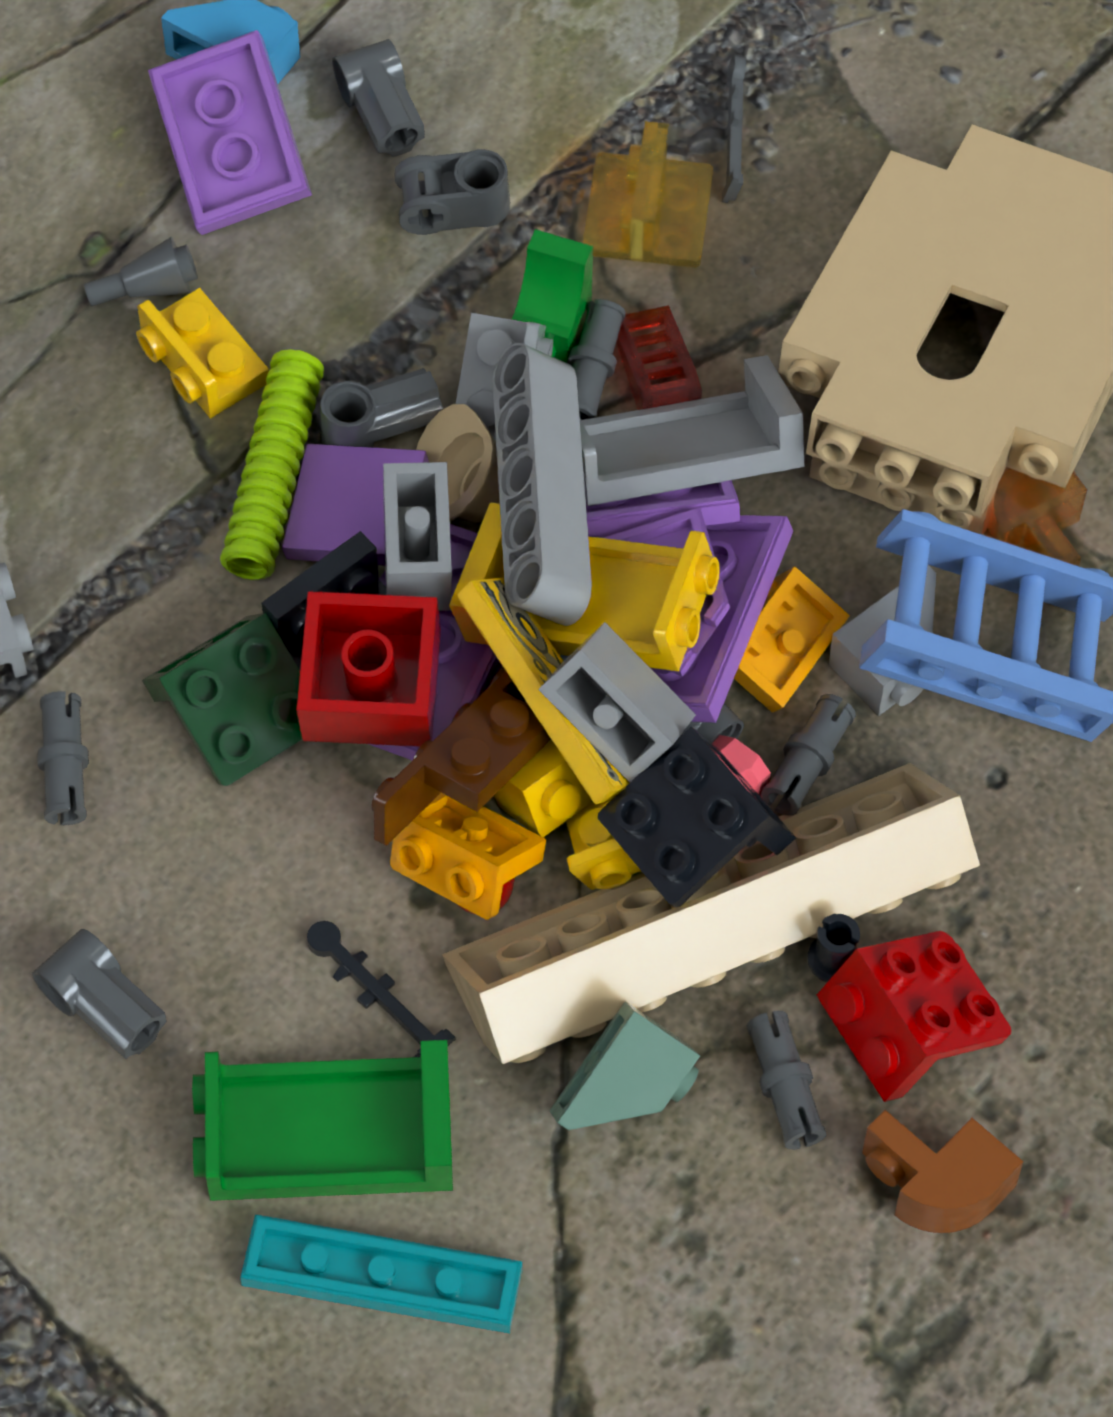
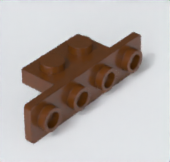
M504 667L496 673L490 686L472 704L466 703L461 706L451 724L434 740L425 741L419 747L413 760L395 778L389 777L381 783L374 794L371 804L372 811L374 812V840L387 846L440 793L478 812L551 740L530 706L525 703L524 697Z

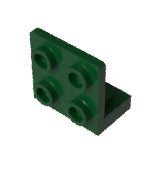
M266 613L244 617L142 680L154 702L169 701L216 781L221 786L232 784L302 740L297 714L300 670Z

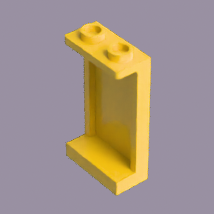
M491 502L449 604L465 641L486 645L488 643L458 600L457 594L470 581L504 578L500 504ZM691 530L684 549L588 536L592 590L588 607L582 617L576 623L564 626L532 614L559 655L569 656L606 622L650 668L679 672L687 647H694L698 640L701 625L700 612L706 595H712L715 592L719 580V561L717 557L712 555L705 533Z

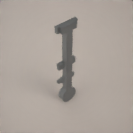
M738 55L731 57L727 72L729 96L725 104V110H728V124L724 134V139L727 140L726 185L722 192V202L728 203L729 200L735 201L743 185L741 153L743 79L746 70V57Z

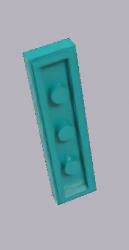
M255 1214L240 1280L241 1285L244 1287L510 1334L523 1270V1261Z

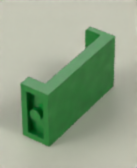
M447 1040L420 1041L421 1057L223 1065L220 1063L219 1051L205 1052V1074H193L192 1078L194 1115L205 1114V1136L193 1137L194 1177H206L210 1201L453 1191Z

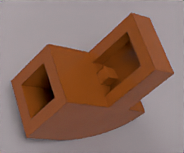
M886 1110L867 1127L862 1154L866 1156L868 1167L878 1179L888 1186L895 1187L898 1184L902 1188L899 1192L894 1215L914 1228L933 1233L961 1231L976 1225L986 1218L1016 1187L1024 1162L973 1118L935 1153Z

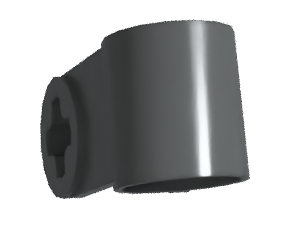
M477 149L470 152L437 156L417 155L408 157L395 167V182L402 189L403 206L399 210V223L407 232L417 235H428L443 230L490 227L504 220L510 211L511 202L507 166L505 160L493 151ZM420 172L424 174L425 181L418 180ZM422 209H428L427 217L423 216Z

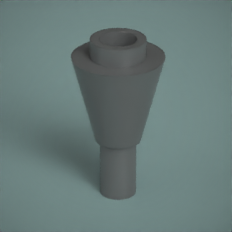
M170 237L122 267L119 273L85 283L84 287L90 305L95 306L126 295L131 298L190 294L188 282L198 279V275L187 244L177 247L173 238Z

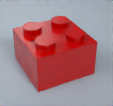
M308 592L297 701V714L303 741L420 747L425 741L432 740L441 636L437 597Z

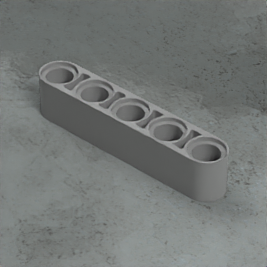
M514 343L501 354L493 373L505 594L507 601L512 606L557 624L569 626L576 623L588 607L592 590L577 377L575 369L570 364L523 343Z

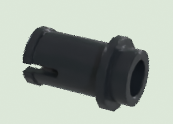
M832 914L822 920L823 927H818L817 938L811 943L807 954L808 966L812 973L825 982H828L853 954L860 940V928L856 921L844 914Z

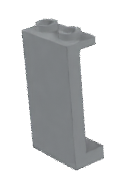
M768 355L744 359L745 391L585 420L580 419L587 506L805 467L803 412Z

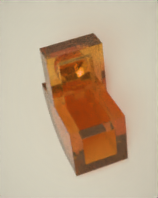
M1009 468L1001 477L995 491L987 528V537L1079 566L1081 557L1062 533V530L1080 521L1087 488L1074 471L1066 487L1063 488L1043 480L1034 479L1022 472Z

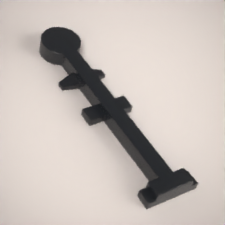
M319 921L309 928L307 942L311 952L320 957L331 956L340 965L333 975L337 982L351 976L365 990L357 998V1001L365 1009L376 1001L420 1045V1041L447 1040L449 1046L456 1040V1037L447 1029L439 1031L434 1036L388 991L395 985V981L387 973L377 980L362 965L368 957L364 951L352 955L341 945V933L337 925L329 921ZM420 1048L419 1050H417L418 1053L414 1057H421Z

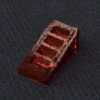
M669 305L625 314L616 343L637 409L642 410L701 399L702 387L695 366ZM656 326L661 328V331L633 337L630 334L633 331ZM665 342L667 346L639 353L637 351L638 347ZM666 359H671L672 362L669 364L655 366L646 369L643 365ZM673 375L677 377V380L654 385L650 383V380Z

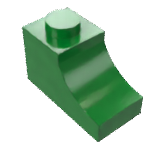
M535 229L527 247L523 282L511 320L545 325L544 338L553 339L552 357L567 363L571 348L579 343L587 315L586 309L589 301H592L593 246Z

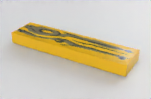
M504 578L470 581L457 594L458 600L593 803L610 802L630 782L538 690L563 662L562 658L530 612L512 606L507 601Z

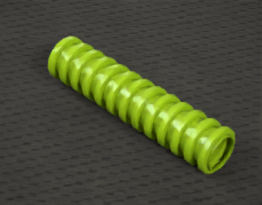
M281 350L271 358V369L266 377L267 385L262 392L263 401L258 408V418L253 427L254 434L250 439V449L245 458L246 465L241 473L242 482L237 489L238 498L233 504V515L228 524L229 531L224 539L225 547L220 555L221 565L230 573L243 579L259 580L272 576L276 567L275 559L280 552L279 543L283 539V527L288 520L287 510L292 504L291 494L296 488V477L300 472V461L304 456V445L308 440V429L312 424V413L316 408V397L320 392V381L324 376V366L319 359L301 350Z

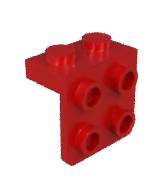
M943 931L857 948L816 994L884 1102L903 1098L937 1060L1002 1044L1012 1032L1011 1026L1000 1011L998 1003L986 990L965 958L961 947L949 934Z

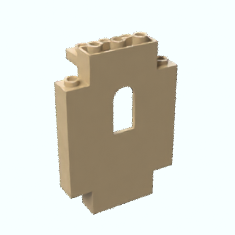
M973 124L947 170L892 150L890 151L782 342L778 373L785 385L800 393L820 398L812 412L806 454L812 456L810 478L824 482L835 489L845 490L883 504L889 509L895 511L905 509L911 512H926L934 515L939 521L984 535L990 523L997 486L1006 467L1022 472L1034 479L1043 480L1063 488L1066 487L1113 392V173ZM950 293L1005 312L975 370L966 377L954 380L937 378L927 373L920 366L916 356Z

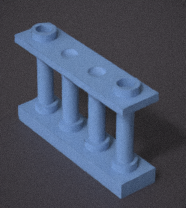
M902 509L877 537L876 548L903 556L894 621L887 619L862 645L859 668L1090 742L1113 723V691L1099 687L1094 682L1100 621L1105 622L1113 614V578L1100 569L1082 568L939 521L934 515L926 512H911ZM928 565L961 575L953 640L927 632L920 626ZM986 584L1018 594L1011 658L983 650L978 644ZM1043 602L1076 613L1068 677L1042 669L1036 663Z

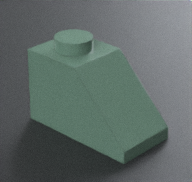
M625 1001L550 1109V1113L558 1124L567 1130H573L662 1112L670 1099L679 1102L690 1090L699 1072V1069L694 1064L700 1055L685 1041Z

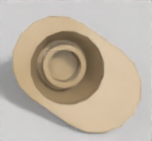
M452 404L439 411L426 426L418 441L416 450L426 451L429 462H447L449 520L452 521L457 518L471 523L482 522L490 502L500 504L496 440L492 437L479 415L465 404Z

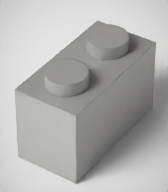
M447 462L383 463L386 595L437 597L439 611L451 610L449 604L451 601L452 566Z
M606 622L569 655L538 689L630 783L676 742L696 716Z

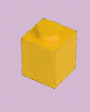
M552 740L494 795L499 808L541 837H545L592 803L589 795Z

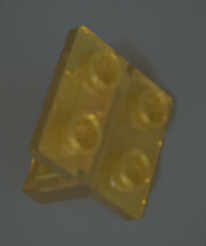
M645 121L642 145L631 144L629 155L600 152L596 155L583 238L584 244L593 246V256L694 268L701 265L713 166L706 163L667 159L669 124Z

